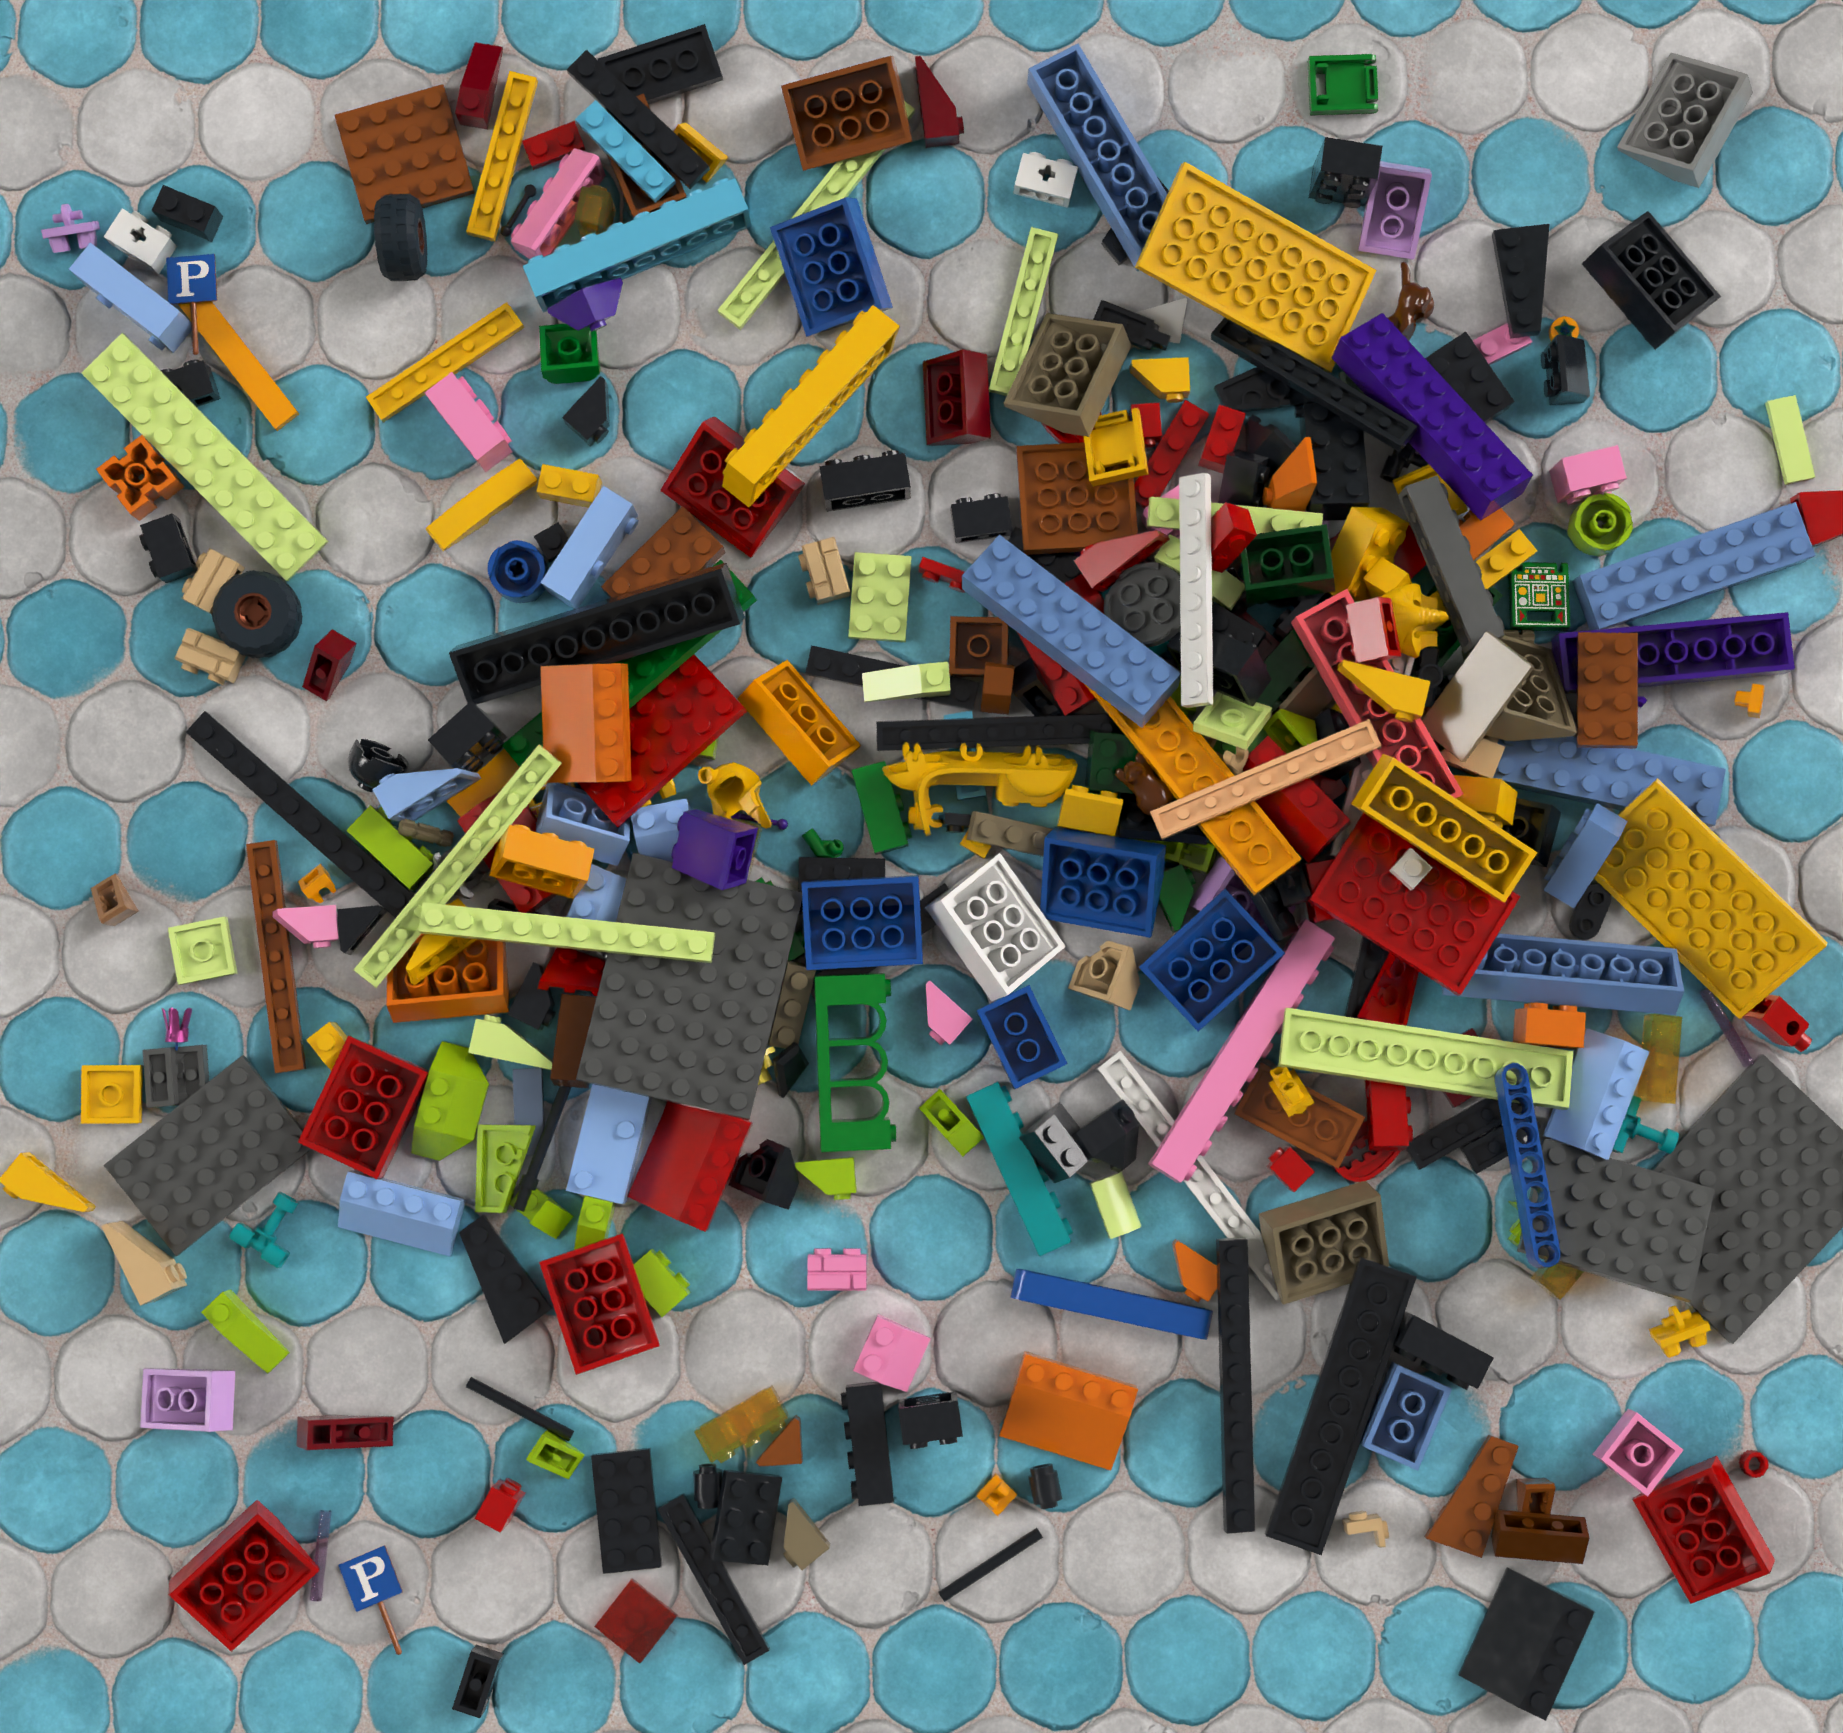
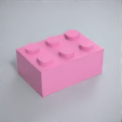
M451 372L425 392L430 402L485 472L489 471L513 452L508 445L512 440L498 421L495 423L491 422L494 420V417L480 398L477 401L474 400L477 396L463 376L457 379L453 372Z

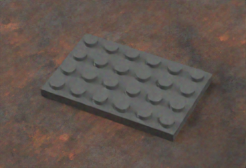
M242 1055L104 1164V1167L175 1256H178L308 1153L311 1148L298 1143L303 1128L248 1059Z
M1544 1139L1541 1143L1560 1246L1558 1264L1688 1303L1692 1301L1715 1189L1612 1158L1605 1160L1578 1148ZM1531 1187L1529 1200L1535 1203L1538 1199V1193ZM1535 1217L1532 1225L1540 1233L1543 1230V1222L1540 1218ZM1521 1232L1517 1251L1526 1254ZM1541 1246L1538 1250V1257L1548 1260V1250Z

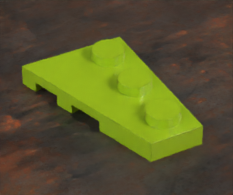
M477 1125L475 1212L507 1213L536 1125Z

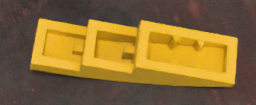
M519 458L454 504L428 525L425 530L441 550L445 551L487 524L492 516L511 505L514 498L535 486L538 479Z

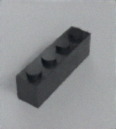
M877 1381L846 1385V1392L841 1393L842 1410H848L849 1422H844L846 1440L851 1439L853 1451L847 1452L849 1470L855 1469L856 1481H851L852 1499H858L859 1506L893 1503L894 1493L882 1385Z

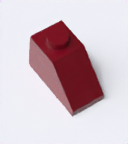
M332 629L314 646L302 687L327 701L348 669L357 643Z

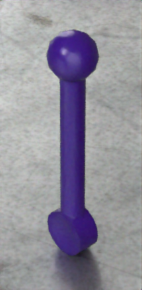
M740 812L731 816L732 820L735 821L743 819L757 822L751 815ZM770 819L772 825L777 826L780 830H785L788 827V822L785 819Z

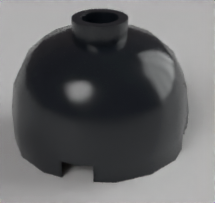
M361 739L360 743L358 740H355L350 750L348 766L351 775L358 781L357 785L363 790L373 792L372 789L380 785L379 781L383 777L392 773H405L408 761L401 754H398L397 758L393 757L387 752L391 748L368 739Z

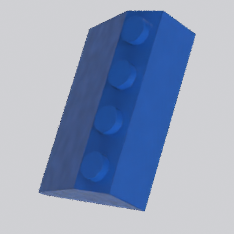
M845 197L770 227L806 337L852 323L861 311L867 312L872 305L882 312L893 308L857 198Z
M1055 827L1044 840L1041 912L1047 920L1151 938L1164 876L1166 845Z
M919 875L814 880L801 883L806 970L923 964Z
M1225 888L1143 962L1139 968L1199 1032L1285 953Z

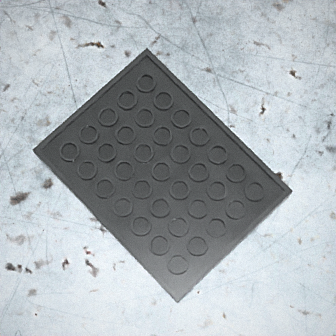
M633 853L616 922L714 932L715 941L712 963L608 953L576 1080L750 1120L802 903V892L747 880L746 884L721 890L673 869V862Z
M1760 1054L1678 1140L1674 1151L1671 1154L1666 1153L1651 1169L1652 1171L1715 1189L1693 1298L1688 1304L1699 1312L1731 1344H1734L1843 1228V1130L1764 1054Z

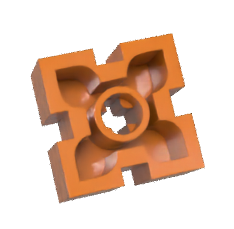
M143 435L124 448L128 454L122 459H118L114 455L96 468L107 485L118 493L117 498L129 514L139 521L157 508L154 501L160 496L168 500L185 487L174 471L163 462L164 458ZM141 474L145 475L142 481L139 479Z

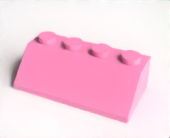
M574 148L570 155L566 154L562 158L558 167L560 169L554 178L550 177L543 187V195L538 201L532 202L527 211V218L523 224L519 223L511 234V243L516 251L529 259L538 255L545 257L554 252L606 176L599 156Z

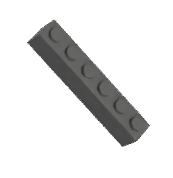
M1434 476L1405 486L1399 493L1398 498L1464 654L1474 649L1486 631L1501 639L1505 635L1503 621L1494 611L1492 595L1483 585L1481 569L1472 559L1469 541L1461 533L1459 518L1456 511L1451 509L1447 500L1448 492L1445 485L1440 483L1438 476Z

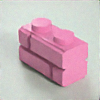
M814 1248V1254H808V1291H866L867 1254H861V1248H843V1254H831V1248Z

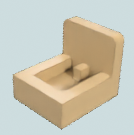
M1356 1511L1349 1513V1518L1342 1519L1343 1529L1348 1535L1373 1531L1376 1545L1379 1548L1386 1547L1385 1539L1389 1538L1387 1522L1382 1521L1377 1513L1367 1515L1366 1511Z

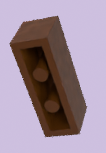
M562 994L550 1077L554 1086L589 1089V1083L578 1081L576 1077L597 997Z
M1497 1510L1491 1533L1495 1557L1583 1564L1590 1539L1585 1517Z

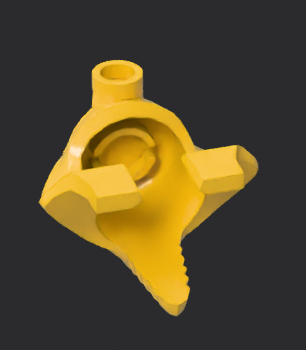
M1417 583L1397 587L1381 596L1391 598L1401 653L1417 658L1422 649L1437 647V631H1416L1415 634H1413V631L1418 626L1447 620L1448 614L1438 610V598L1422 594L1420 584Z
M735 762L722 764L714 770L711 767H702L699 770L698 779L702 784H707V792L711 799L714 815L732 820L731 816L743 810L747 815H751L763 828L767 829L772 826L769 815H767V811H765L759 796L762 782L754 771Z

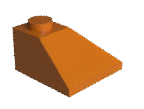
M1305 437L1272 476L1269 486L1264 488L1262 502L1264 505H1267V508L1305 512L1317 485L1311 437Z

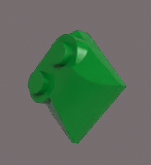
M567 324L539 326L541 372L544 379L553 384L591 381L600 374L597 330L591 332L590 328L578 331Z

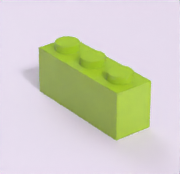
M370 805L346 831L407 888L415 891L418 888L419 882L433 872L434 864L432 860L434 854L424 845L418 848L412 842V836L400 835L398 828L390 822L391 819H388L382 806L377 810Z

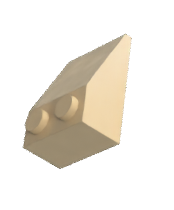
M118 1221L101 1226L140 1306L156 1302L187 1286L184 1280L187 1278L183 1266L180 1263H176L175 1259L127 1223Z

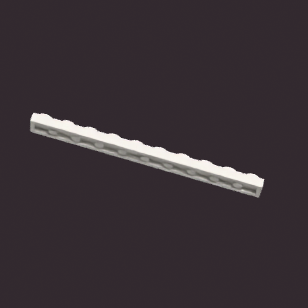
M1118 1051L1097 1069L1121 1100L1123 1099L1133 1110L1141 1127L1154 1144L1159 1147L1175 1121L1123 1053ZM1199 1155L1194 1162V1165L1197 1166L1194 1174L1189 1181L1183 1180L1227 1238L1248 1239V1266L1273 1299L1278 1300L1280 1297L1264 1247L1262 1234L1207 1162Z

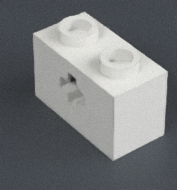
M1023 153L1014 185V194L1068 208L1078 167L1073 166L1072 162L1065 159L1054 161L1046 159L1041 153ZM1045 174L1050 175L1048 181H1043Z
M122 208L104 235V238L118 250L159 274L166 264V258L171 257L177 248L176 244L170 239L172 234L159 225L156 228L151 227L147 224L149 220L134 210L131 214ZM142 237L145 239V241L143 242L142 240H139V238Z

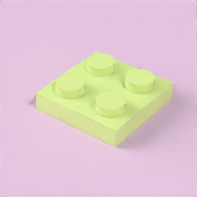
M1216 692L1213 696V705H1207L1194 721L1193 731L1247 750L1270 719L1272 707L1258 702L1252 707Z
M224 916L168 928L178 985L238 974L228 917Z

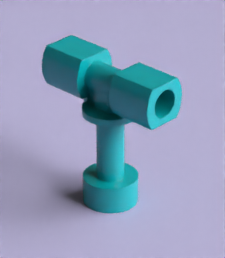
M1633 1095L1612 1151L1623 1153L1628 1138L1633 1139L1635 1135L1659 1143V1150L1671 1154L1677 1145L1679 1133L1668 1128L1660 1132L1640 1124L1641 1118L1637 1117L1636 1114L1642 1099Z
M278 1192L272 1201L276 1208L263 1228L257 1227L253 1230L243 1223H237L230 1233L229 1239L245 1249L252 1247L262 1254L260 1258L276 1268H281L289 1257L290 1252L275 1243L277 1237L273 1234L286 1212L293 1213L299 1202L283 1192Z

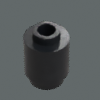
M701 1464L698 1470L693 1471L694 1500L697 1501V1506L700 1509H714L718 1507L723 1471L716 1468V1464Z
M1049 1463L1031 1467V1475L1028 1478L1034 1505H1040L1041 1509L1058 1506L1057 1501L1063 1498L1057 1470L1053 1469V1464Z

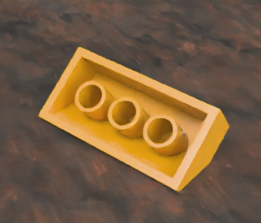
M788 660L754 679L737 698L811 786L831 773L861 747L860 743Z

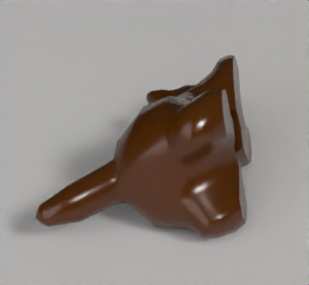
M1401 262L1402 289L1395 313L1387 318L1409 341L1415 331L1416 320L1419 318L1427 319L1432 314L1434 300L1428 287H1422L1418 283L1410 282V269L1406 262Z
M1140 752L1135 755V762L1130 761L1124 768L1116 769V777L1135 794L1137 806L1144 814L1151 816L1150 811L1173 802L1174 795L1156 775Z

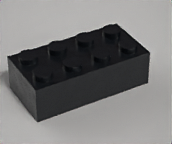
M1304 403L1300 417L1301 441L1305 437H1311L1317 485L1307 505L1306 512L1323 513L1322 521L1346 520L1351 507H1369L1370 503L1364 432L1318 403Z

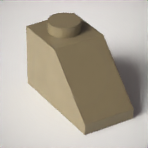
M793 1498L788 1504L783 1547L786 1551L783 1555L792 1567L798 1565L803 1570L830 1548V1542L797 1500Z

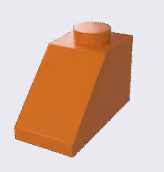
M1175 1239L1172 1246L1180 1283L1187 1288L1184 1294L1198 1303L1201 1299L1209 1302L1217 1289V1266Z

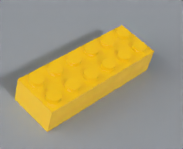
M1385 754L1381 756L1351 802V805L1491 897L1504 903L1537 854L1535 850L1394 757Z

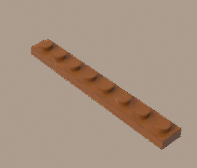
M276 840L246 844L274 1069L275 1073L306 1069L289 931L273 918L272 913L276 909L286 908L278 844Z

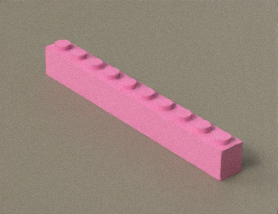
M1305 919L1299 923V930L1292 934L1283 949L1285 954L1274 963L1148 1163V1165L1174 1182L1182 1183L1183 1180L1189 1181L1197 1168L1194 1162L1199 1155L1204 1156L1212 1145V1141L1209 1138L1214 1130L1219 1132L1228 1119L1224 1114L1230 1105L1235 1107L1243 1095V1092L1240 1091L1245 1081L1250 1083L1256 1075L1258 1068L1255 1065L1260 1057L1266 1058L1274 1044L1270 1041L1275 1033L1281 1034L1285 1008L1296 1009L1304 998V995L1301 994L1306 984L1310 986L1319 974V971L1316 969L1321 960L1326 961L1333 952L1334 946L1331 944L1335 937L1309 920Z

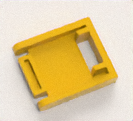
M1138 407L1132 409L1133 421L1131 422L1127 410L1100 415L1094 425L1096 430H1092L1089 437L1084 436L1089 482L1093 487L1148 474L1141 415ZM1129 462L1130 467L1105 472L1106 467Z

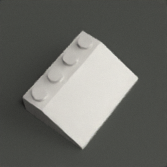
M1000 853L957 882L925 907L991 1001L1009 995L1066 947Z

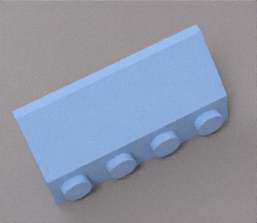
M1585 1028L1584 1048H1576L1573 1056L1569 1108L1567 1110L1553 1108L1543 1136L1609 1160L1650 1051L1627 1041Z
M355 1170L348 1171L340 1197L338 1227L451 1256L466 1199L385 1178L375 1179Z

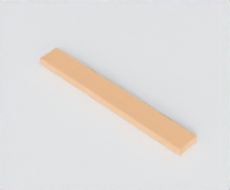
M1370 719L1150 811L1163 840L1381 748V743Z

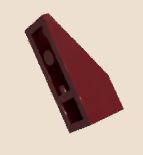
M474 43L460 85L455 115L460 125L488 130L503 47Z
M915 56V71L925 148L959 144V134H964L962 116L957 117L955 105L922 57Z
M348 1415L298 1416L297 1447L305 1450L393 1446L394 1417Z

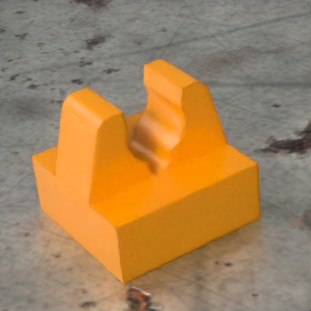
M1752 683L1751 692L1736 691L1735 706L1748 708V717L1760 718L1765 692L1764 685Z
M321 863L298 881L301 891L307 898H311L318 903L324 901L319 894L321 889L328 888L331 893L336 892L328 871Z
M995 1473L976 1494V1497L994 1514L999 1516L1018 1494Z

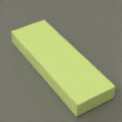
M1796 395L1767 401L1765 405L1784 484L1788 485L1815 478Z

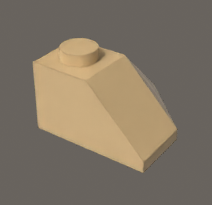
M1107 941L1099 946L1100 951L1091 957L1085 956L1077 962L1068 989L1130 1011L1140 986L1133 948Z

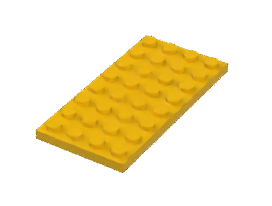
M1187 162L1180 165L1135 265L1136 269L1252 333L1284 346L1327 373L1333 370L1336 362L1332 359L1339 339L1349 333L1376 272L1374 268Z
M1658 778L1617 814L1628 822L1594 879L1665 948L1677 949L1679 961L1738 1019H1741L1827 946L1828 942Z

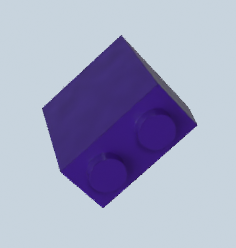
M698 809L684 811L677 825L679 831L678 840L673 846L671 853L673 859L672 868L721 890L746 884L758 827Z

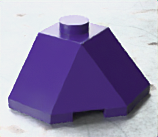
M620 277L582 288L547 308V311L551 316L578 331L590 328L591 332L596 331L607 325L605 322L607 319L615 316L623 281Z

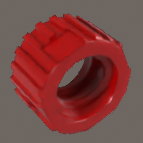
M1747 1450L1739 1458L1741 1471L1753 1478L1764 1476L1769 1466L1767 1457L1756 1450ZM1756 1457L1760 1466L1756 1470H1750L1749 1462L1752 1458Z

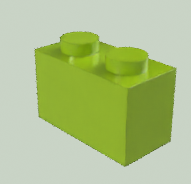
M651 1249L634 1264L645 1299L663 1317L691 1293L687 1288L690 1286V1283L680 1272L675 1275L668 1266L671 1264V1261L661 1250L656 1253L654 1249Z

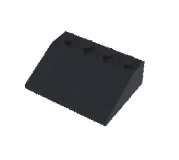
M1649 211L1600 245L1582 263L1589 274L1603 288L1609 298L1614 301L1654 350L1721 297Z
M1507 1567L1458 1675L1514 1706L1546 1721L1595 1611L1587 1605Z

